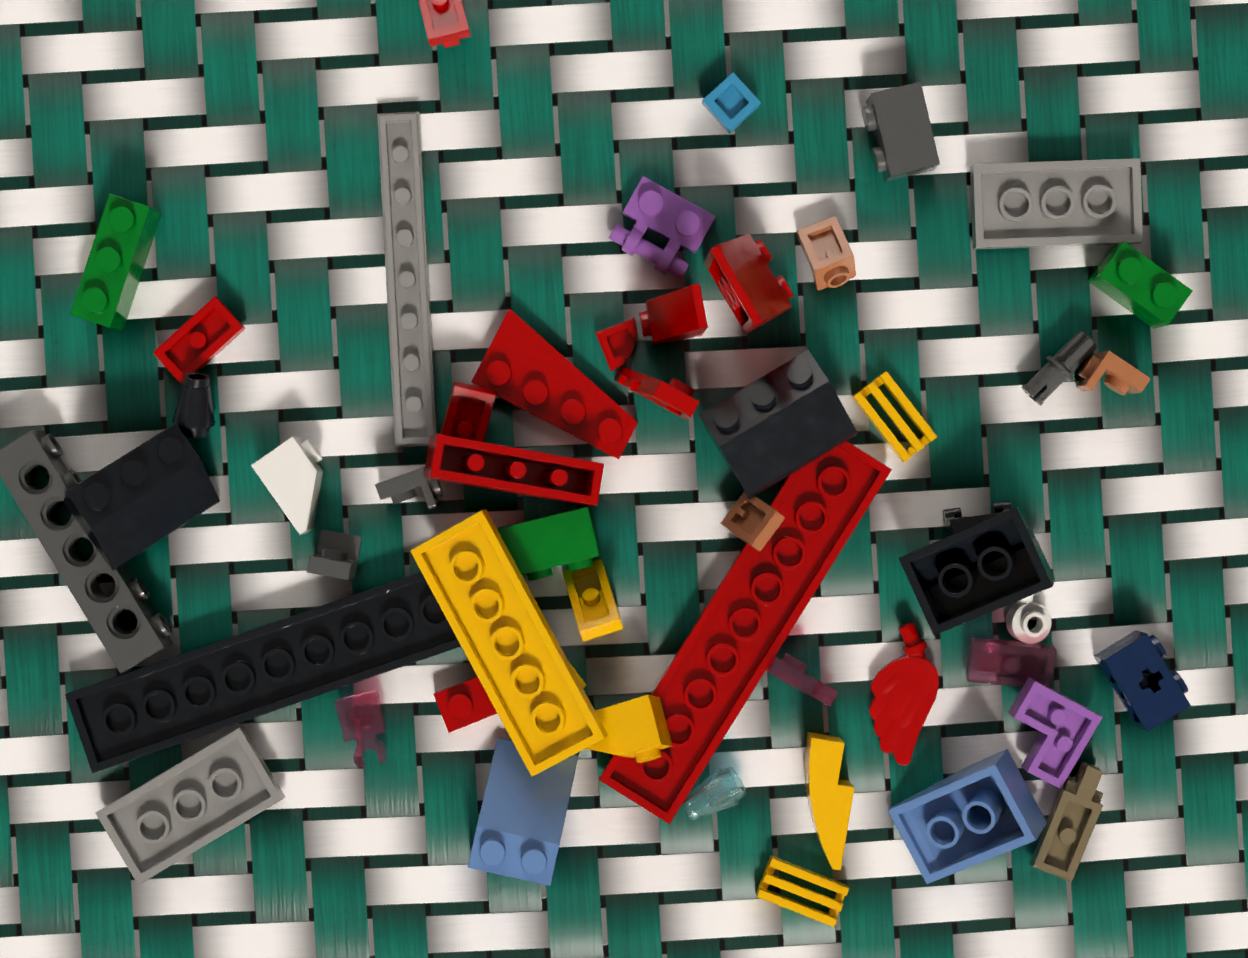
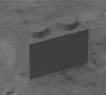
M921 82L871 93L866 100L867 106L862 107V116L866 131H873L876 147L871 150L872 160L876 172H883L884 181L933 171L940 165Z

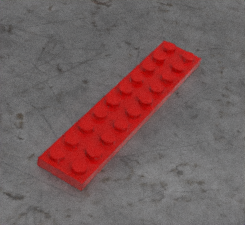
M846 441L787 476L769 505L785 517L784 521L761 552L745 543L651 693L652 696L660 697L672 747L661 749L660 758L642 763H637L635 757L612 755L599 776L601 782L668 824L671 823L892 469Z

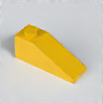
M645 695L595 710L608 736L585 749L624 757H635L637 763L660 758L661 749L672 747L660 697Z

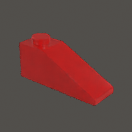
M700 284L690 285L647 300L645 303L646 311L639 312L643 337L651 336L653 345L700 337L708 328Z

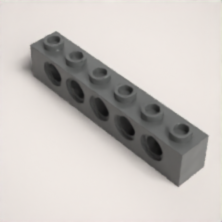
M31 430L0 449V477L121 674L174 644L169 637L172 634V629L161 613L155 614L147 601L151 596L146 585L139 577L133 578L125 564L112 571L94 544L93 555L89 560H85L79 555L78 543L82 538L89 539V537L73 514L67 524H62L57 519L56 509L61 502H64L65 492L82 482V480L74 470L68 471L60 458L64 454L63 450L52 434L46 435L45 431ZM40 466H44L50 476L47 486L43 489L36 484L34 479L35 472ZM105 573L112 576L115 580L116 587L111 596L104 594L99 586L100 578ZM125 609L131 610L137 617V627L133 632L126 630L121 623V615Z

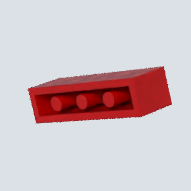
M435 434L430 436L423 478L584 506H597L604 464Z

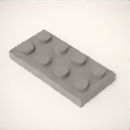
M1140 158L972 164L970 166L973 250L1117 245L1124 241L1128 244H1140L1143 242Z
M242 725L102 808L95 814L139 885L283 800L285 795Z

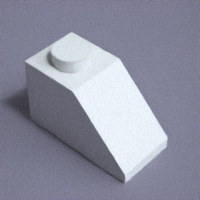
M292 436L251 466L299 535L308 533L314 527L323 470L318 462L322 460V457L309 439L303 442L300 437Z

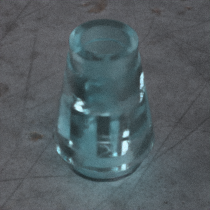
M731 766L724 770L718 768L688 794L683 802V806L690 818L696 820L700 817L739 805L740 799L745 797L747 793L740 777Z

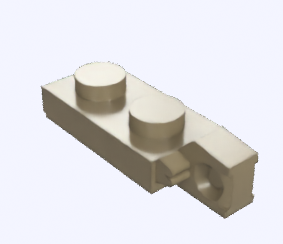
M1082 761L1074 781L1066 779L1063 788L1058 792L1047 819V824L1042 831L1030 861L1032 867L1067 881H1073L1103 807L1100 803L1103 793L1096 790L1103 771L1098 767Z

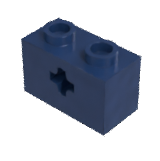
M1135 630L1094 655V658L1135 725L1148 732L1191 705L1184 695L1188 692V687L1184 680L1175 670L1170 672L1162 659L1167 654L1160 641L1154 635L1148 636L1147 633ZM1143 670L1152 673L1147 677L1148 686L1139 684L1144 679L1141 673Z

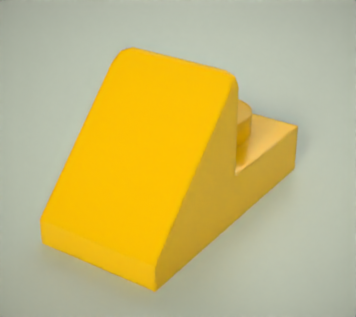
M602 559L593 561L594 565L574 571H569V569L562 571L583 642L623 629L621 616Z

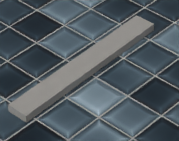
M420 112L377 114L395 447L429 446L430 436L437 434L421 116Z

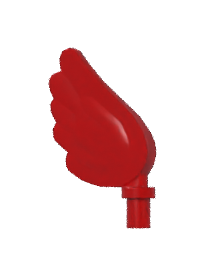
M908 622L898 627L905 644L903 647L905 655L886 664L877 672L870 684V690L875 696L868 710L870 716L874 719L873 730L879 736L880 749L887 754L893 753L895 761L901 766L908 765L911 761L919 733L936 699L939 686L937 669L926 657L924 650L928 646L925 639H920L914 622Z

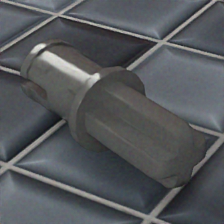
M1077 332L1053 357L1048 355L1045 358L1047 363L1021 387L1026 394L1029 393V397L1041 406L1065 380L1071 381L1073 379L1071 373L1096 349V343L1085 332Z

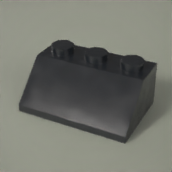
M809 350L804 351L699 414L709 437L749 499L858 434L830 381Z
M176 423L67 490L64 497V503L112 571L220 502L201 458Z
M1018 507L899 557L900 563L934 636L1051 588L1055 582V577L1039 542Z

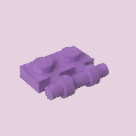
M642 176L623 211V215L635 221L636 224L631 232L616 224L609 239L623 246L621 250L631 256L636 253L656 264L654 269L663 274H666L668 271L682 279L689 264L676 257L679 248L682 247L696 254L716 216ZM647 229L669 240L664 250L643 239Z

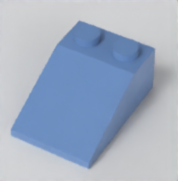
M498 736L467 868L548 886L551 885L579 754H574L531 777L512 740Z
M1008 749L971 764L888 809L926 884L1036 841L1047 824Z

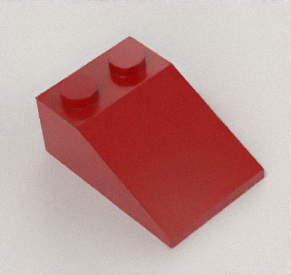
M750 233L711 248L704 262L705 267L745 335L789 310L792 305L788 299L793 297V293L783 276L780 275L775 278L767 263L772 261V258L762 240L758 239L754 242Z

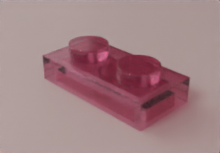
M970 637L966 679L971 683L1023 687L1027 678L1031 677L1052 688L1057 649L1052 644H1027L1017 641Z

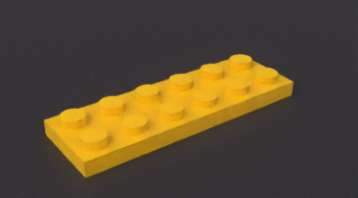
M486 509L410 550L531 777L608 736Z

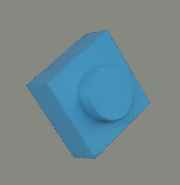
M732 72L702 100V105L730 134L760 107L761 102Z

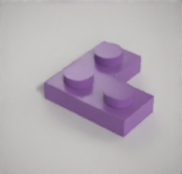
M1031 677L1027 678L1008 711L1015 719L1040 731L1021 767L1032 775L1060 789L1102 719V716Z

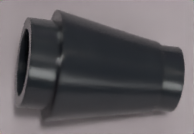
M191 372L184 374L172 422L177 424L185 437H206L210 434L211 427L215 425L209 384L210 377L203 373Z

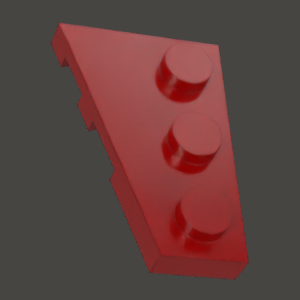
M621 366L614 379L615 382L685 420L692 417L700 402L692 397L695 392L693 388L674 378L667 384L659 379Z

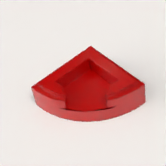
M635 318L595 332L610 372L622 366L634 350L637 340Z

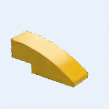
M807 732L805 786L810 815L817 838L831 868L841 871L855 788L849 780L839 779L845 743L840 737Z

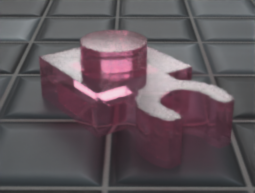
M788 653L784 655L783 659L777 656L773 658L766 670L769 674L831 706L838 691L804 672L808 666L806 663Z
M378 690L337 699L335 705L344 742L357 740L358 747L354 752V762L357 768H364L366 765L363 754L367 749H372L377 753L380 764L385 763L387 760V749L376 738V734L387 731Z

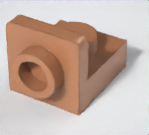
M836 216L797 230L798 240L813 272L817 290L842 286L849 279L856 276L854 255Z
M1104 351L1098 353L1097 356L1091 354L1085 360L1078 371V375L1082 378L1076 387L1083 392L1091 391L1103 375L1106 378L1103 383L1108 388L1125 396L1127 392L1129 394L1142 393L1151 378L1111 351Z
M743 492L721 524L739 539L761 552L785 517L756 496L749 499L746 493Z

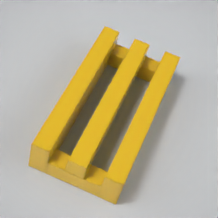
M887 371L883 372L852 396L853 400L901 462H906L912 455L937 438V435ZM884 384L922 433L923 436L920 439L915 436L878 388L879 386ZM870 393L911 444L907 449H904L865 398Z
M771 855L756 891V896L835 927L838 912H841L843 900L848 894L849 887L846 884ZM778 869L836 892L835 896L830 898L774 876V871ZM769 884L827 906L829 911L828 913L768 890Z

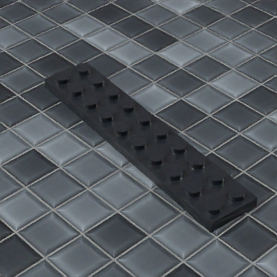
M420 571L69 692L65 696L93 774L461 647Z

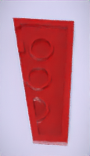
M509 308L471 383L481 388L495 390L496 396L619 459L638 422Z

